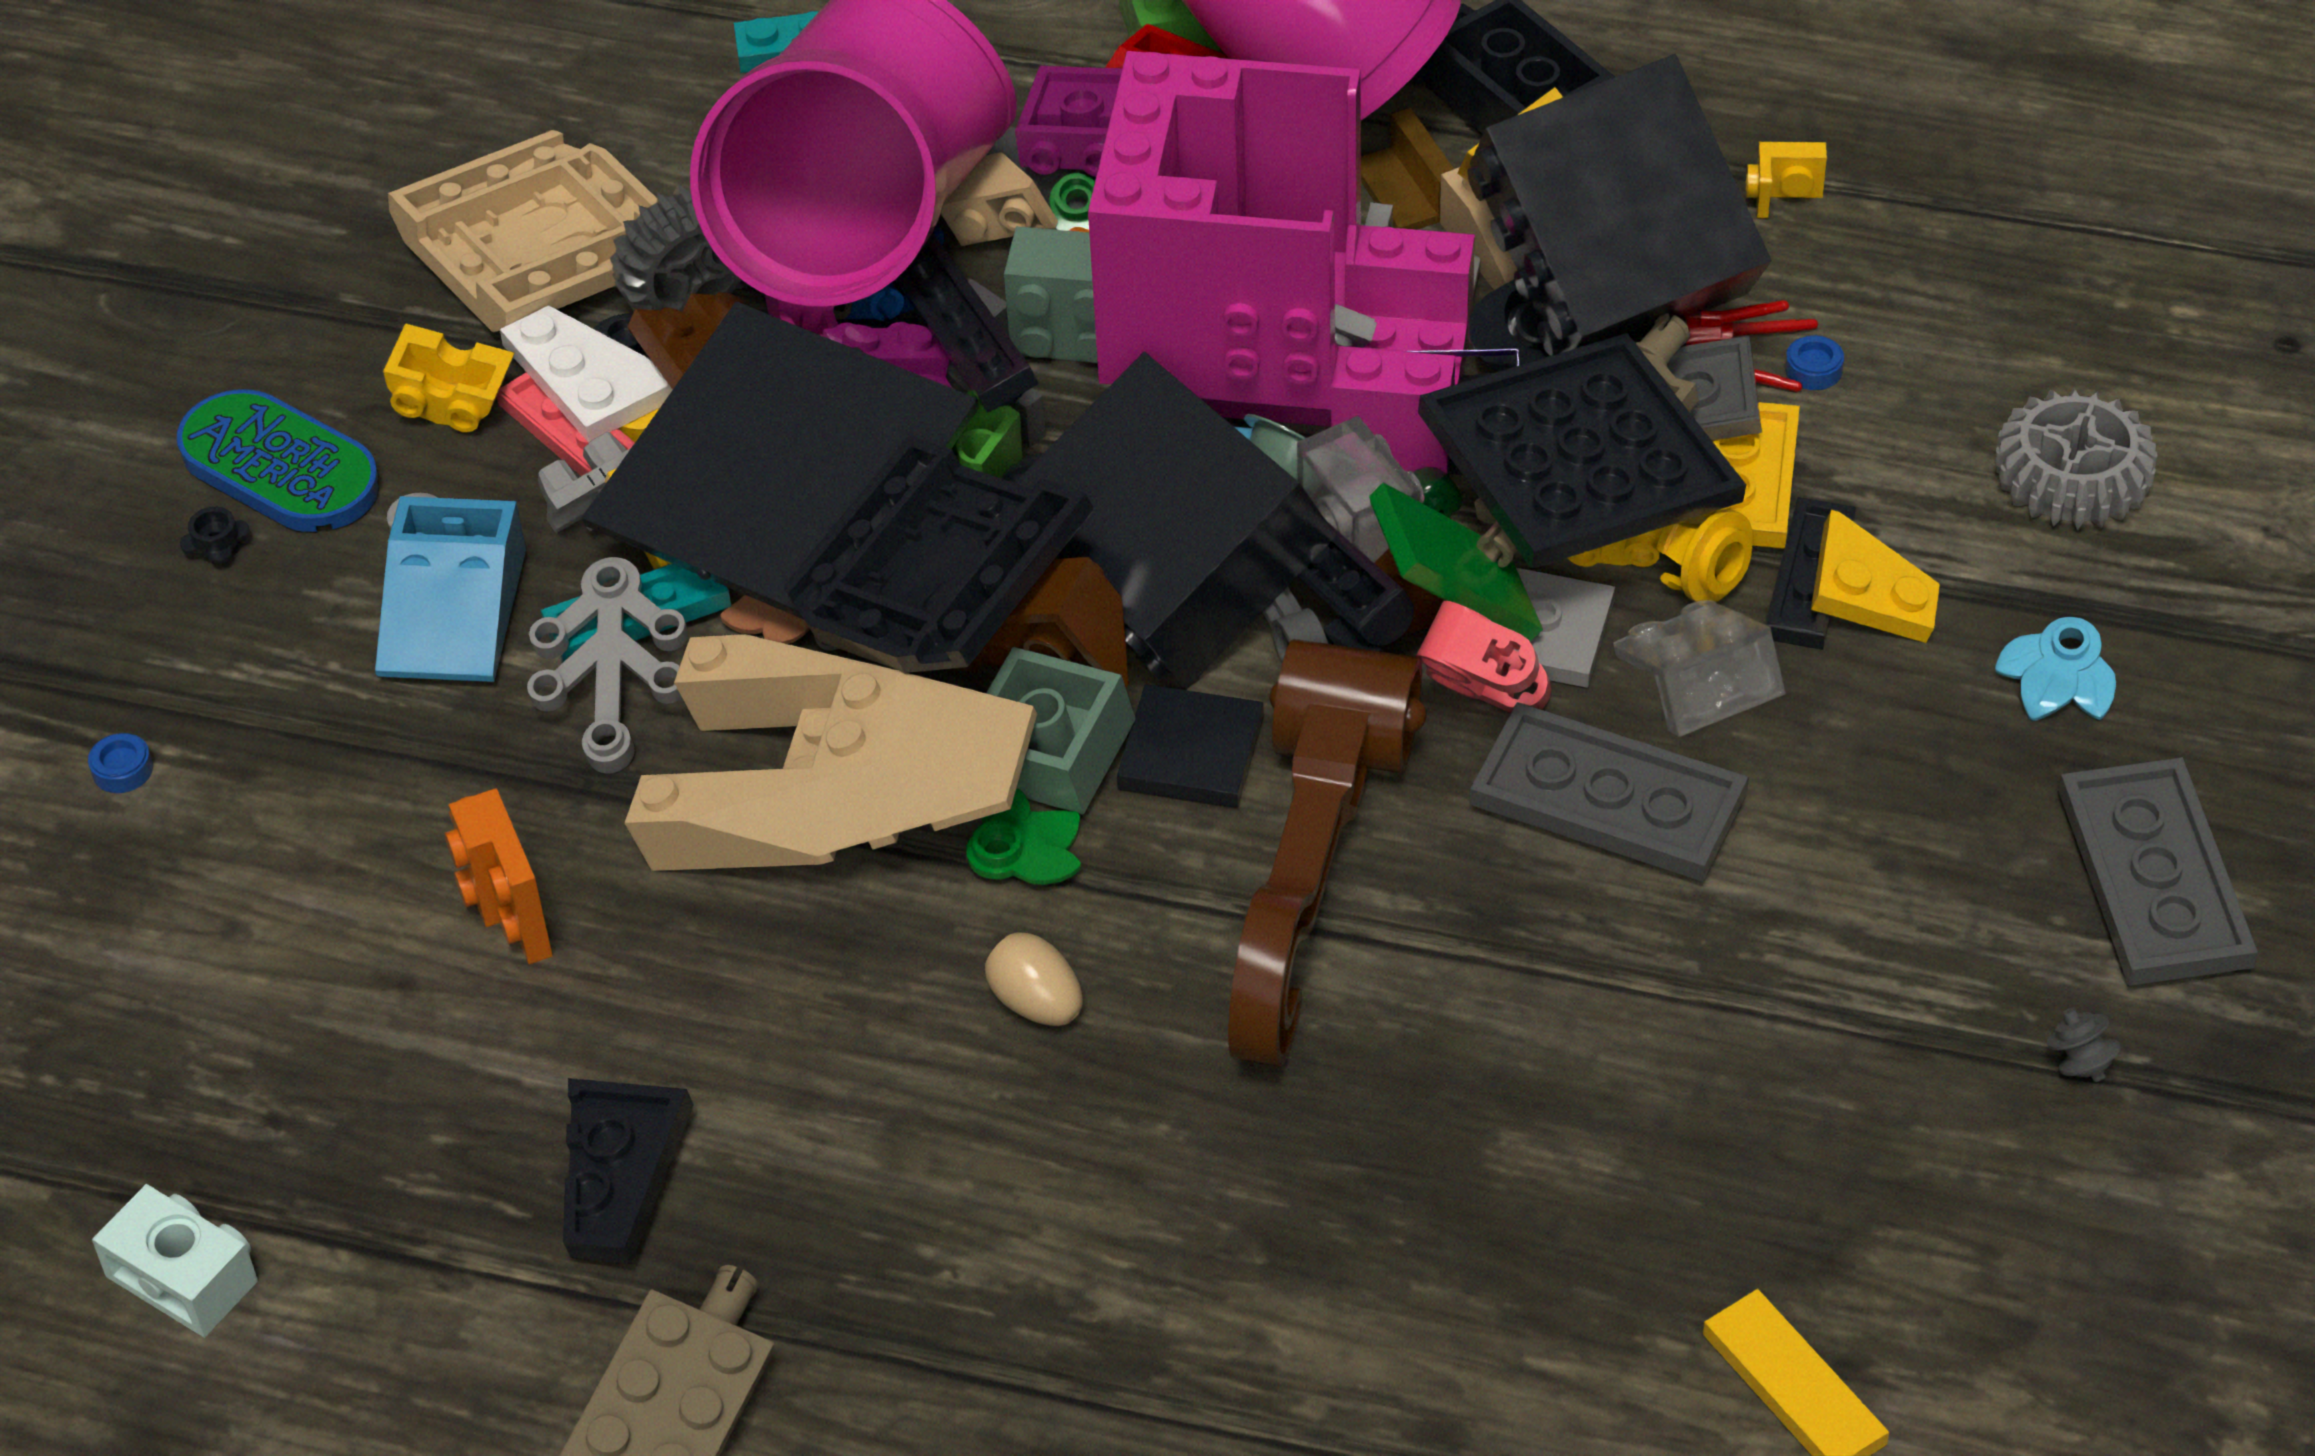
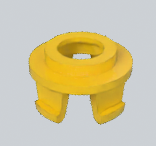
M1732 509L1716 510L1703 514L1707 519L1698 529L1678 524H1672L1663 528L1656 549L1681 565V577L1665 572L1660 578L1663 584L1673 590H1683L1689 599L1702 605L1718 602L1736 587L1746 573L1751 560L1753 531L1748 518Z

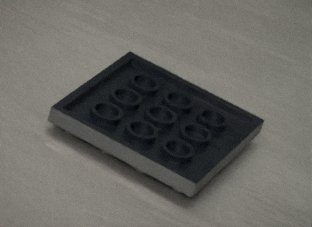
M1628 333L1420 395L1418 414L1531 569L1729 507L1744 500L1746 483Z

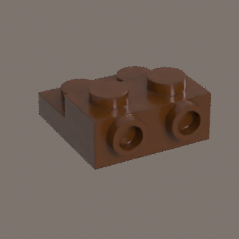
M719 292L716 295L691 293L683 312L673 308H662L661 310L635 309L627 327L670 387L674 389L734 303L737 301L744 305L746 304L740 298L730 293Z

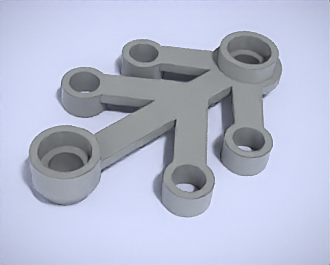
M619 557L604 558L593 563L585 571L581 580L583 594L557 618H541L531 626L529 631V637L536 654L542 658L553 659L561 656L567 650L570 637L598 615L597 632L556 670L545 669L533 674L528 681L527 690L533 705L541 711H554L565 703L567 693L596 667L595 722L585 731L582 738V747L590 766L601 773L621 771L632 761L635 751L629 730L624 724L620 723L622 664L650 686L652 695L657 701L670 704L682 698L675 684L668 688L658 686L659 682L664 678H676L680 666L674 662L658 661L624 633L623 613L628 614L648 629L654 644L661 650L673 651L679 649L688 638V629L682 614L673 609L661 610L640 593L642 582L637 568L630 561ZM610 580H619L614 586H602ZM667 625L678 627L670 635L659 634L660 630ZM548 633L559 634L550 643L540 642L541 638ZM554 685L557 687L550 695H538V692L544 686ZM616 736L608 745L596 744L602 738Z

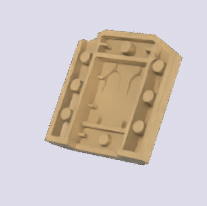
M555 130L540 134L388 193L389 212L404 243L492 332L500 331L501 328L548 305L557 310L616 286V280L613 277V265L610 261V257L616 253L613 240L626 234L623 221L636 220L640 216L639 205L649 208L657 202V198L606 149L591 143L582 149L564 144L563 133Z

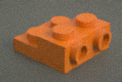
M497 788L474 796H467L448 804L450 809L449 815L454 829L445 832L444 836L456 869L464 867V869L454 872V877L465 907L477 905L485 927L500 923L507 943L510 945L519 941L529 965L553 957L536 879Z

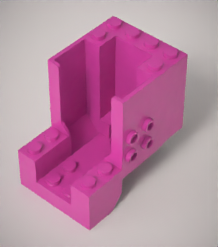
M1127 51L1088 210L1099 384L1111 385L1145 351L1222 417L1244 419L1247 414H1252L1274 422L1331 427V443L1351 460L1366 465L1365 468H1362L1366 472L1408 476L1415 470L1434 467L1448 474L1449 455L1418 414L1420 395L1459 384L1462 374H1464L1467 356L1455 357L1453 355L1406 351L1468 350V320L1473 311L1475 234L1361 225V69L1225 59L1212 56L1200 57ZM1335 304L1375 319L1377 325L1370 343L1363 348L1338 346L1335 340Z

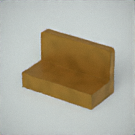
M1408 108L1391 114V147L1361 156V183L1375 203L1393 205V228L1418 230L1440 222L1441 174L1454 168L1413 110Z

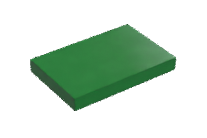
M1384 482L1369 496L1371 506L1403 579L1445 601H1451L1474 610L1492 622L1521 634L1530 642L1543 630L1513 560L1505 567H1498L1497 561L1503 553L1496 562H1492L1477 548V541L1482 535Z

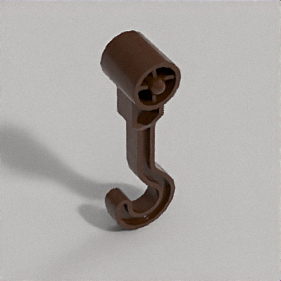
M1292 639L1288 644L1279 681L1271 688L1269 700L1274 708L1273 750L1275 754L1293 757L1292 803L1269 880L1265 885L1259 887L1253 895L1239 942L1232 982L1228 1024L1229 1054L1234 1060L1282 1067L1288 1059L1295 1038L1302 1004V989L1289 987L1295 952L1299 942L1307 939L1313 929L1341 829L1349 821H1355L1369 768L1402 774L1407 768L1415 732L1422 728L1427 718L1425 706L1420 702L1422 689V661L1420 657L1300 639Z

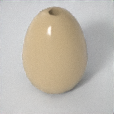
M1012 933L1001 940L988 956L985 963L986 980L996 997L1017 1014L1040 1024L1061 1026L1069 1024L1081 1011L1083 996L1074 971L1062 954L1041 937L1030 933Z

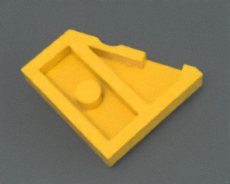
M1831 510L1823 527L1811 610L1927 643L1934 630L1940 584L1845 515Z

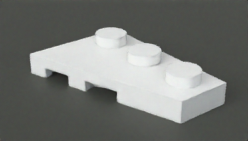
M549 305L500 329L502 344L506 350L514 352L513 358L588 443L605 432H612L660 408L673 390L651 359Z

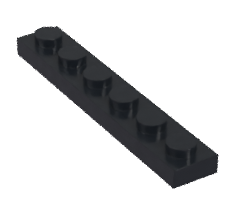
M932 233L914 260L895 279V282L932 332L986 412L989 413L1000 406L1010 405L1019 400L1024 392L1039 383L1030 365Z

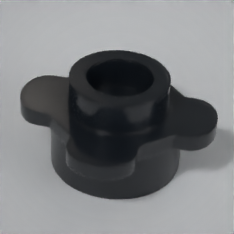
M207 507L199 510L190 518L188 522L189 534L181 538L180 546L187 555L197 553L209 559L213 564H223L231 560L236 545L250 536L249 525L243 520L235 521L233 514L225 508Z

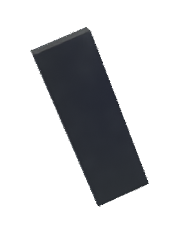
M1797 497L1765 622L1763 639L1823 650L1831 615L1811 610L1823 527L1831 510L1842 513L1854 522L1856 507Z

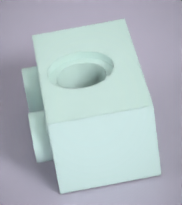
M145 1184L92 1239L104 1274L108 1279L204 1338L258 1282L249 1255L251 1246L240 1232L227 1224H221L219 1227L202 1218L197 1209L182 1196L172 1194L170 1197H167L148 1184Z

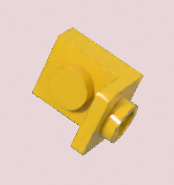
M1759 142L1757 164H1747L1746 198H1756L1757 218H1768L1770 197L1823 198L1827 162L1826 142Z

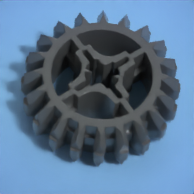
M680 185L676 187L672 196L665 197L658 193L657 202L649 208L639 205L640 216L636 220L623 221L626 234L613 240L616 253L610 257V261L613 265L615 285L633 310L673 308L683 312L691 293L716 295L719 292L731 294L735 289L747 288V284L736 276L711 248L698 223L692 203L691 190H686Z

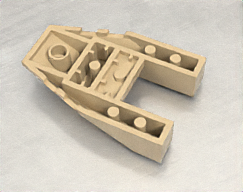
M746 634L690 637L674 683L700 731L797 726L783 769L641 775L625 820V825L652 871L825 864L834 861L836 851L869 842L872 849L896 843L899 832L931 823L934 831L1011 809L1037 712L1032 705L904 673L899 670Z

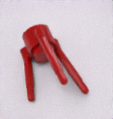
M1786 300L1760 303L1723 311H1701V315L1687 318L1690 338L1687 340L1686 346L1731 339L1734 336L1814 330L1818 327V321L1816 319H1789L1734 323V321L1787 311L1789 303ZM1755 369L1756 383L1793 392L1802 390V384L1799 381Z

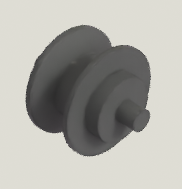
M2073 1007L2064 1010L2062 1014L2065 1019L2056 1026L2055 1031L2047 1039V1045L2050 1049L2065 1050L2067 1054L2059 1064L2061 1074L2067 1076L2077 1075L2078 1077L2091 1076L2094 1082L2103 1080L2106 1077L2103 1070L2112 1064L2113 1059L2121 1051L2119 1041L2103 1039L2101 1035L2109 1026L2110 1021L2108 1017L2104 1014H2091L2090 1012L2076 1013Z

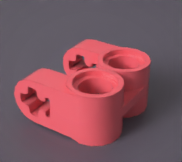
M1443 601L1416 655L1428 667L1426 674L1448 689L1473 699H1480L1509 713L1512 712L1517 702L1542 710L1549 701L1552 691L1551 683L1546 671L1539 663L1538 655L1530 641L1521 634L1492 622L1474 610L1451 601ZM1532 683L1537 688L1534 694L1523 692L1518 700L1513 699L1514 693L1522 692L1530 687Z

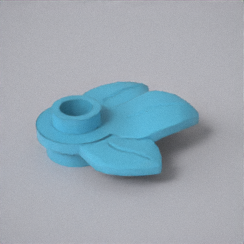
M2062 617L2051 622L2042 633L2019 636L2004 647L1997 660L1996 673L2013 679H2021V700L2024 710L2031 721H2038L2055 713L2072 700L2086 714L2101 720L2108 713L2114 701L2116 690L2115 673L2100 657L2102 648L2100 634L2090 622L2082 618ZM2066 638H2073L2079 640L2082 645L2076 649H2067L2060 644V641Z

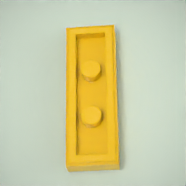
M1759 1289L1754 1290L1704 1321V1337L1812 1456H1871L1888 1444L1889 1431Z

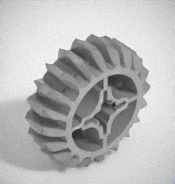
M2075 388L2072 389L2068 396L2061 397L2050 389L2044 401L2035 397H2029L2023 408H2013L2007 423H2003V428L1998 435L1995 454L1996 473L1999 474L2001 490L2011 492L2013 506L2028 505L2031 518L2042 514L2048 515L2051 518L2053 527L2060 520L2072 521L2077 530L2084 521L2091 520L2098 527L2102 528L2108 517L2123 521L2129 509H2139L2141 501L2145 498V494H2148L2149 487L2154 482L2157 461L2156 443L2152 442L2151 427L2141 424L2139 421L2138 411L2123 412L2120 399L2107 403L2101 401L2098 391L2091 397L2079 396Z

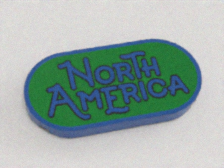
M239 389L212 395L193 406L179 424L177 445L185 467L192 475L290 529L302 532H317L316 526L331 524L332 529L346 526L363 516L377 499L379 486L376 462L371 452L364 445L267 393Z

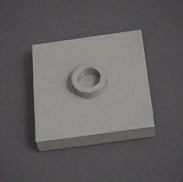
M1516 568L1543 627V630L1530 642L1538 655L1539 663L1543 666L1550 681L1588 688L1614 604L1615 586Z

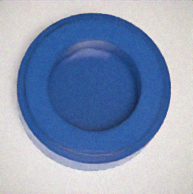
M1817 335L1801 337L1792 342L1787 349L1786 375L1789 379L1801 382L1804 389L1823 390L1830 388L1842 377L1844 352L1835 341L1827 337Z
M118 733L107 736L93 746L88 756V765L95 784L100 789L110 793H125L137 789L149 779L153 771V761L146 742L134 734Z

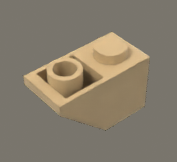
M1002 152L986 155L943 204L941 209V215L961 246L1014 236L1016 226L1054 229L1058 222L1034 181Z

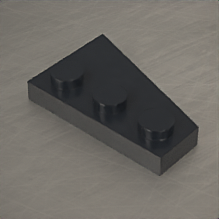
M568 1078L571 1123L567 1124L566 1144L570 1151L569 1176L565 1178L563 1243L570 1258L632 1264L694 1106L688 1090L683 1088Z

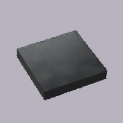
M1145 684L1135 714L1136 720L1131 727L1117 773L1118 789L1238 808L1264 717V703L1261 701Z

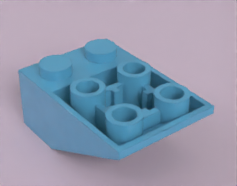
M400 496L388 539L375 665L376 677L495 681L526 553V545L516 501Z

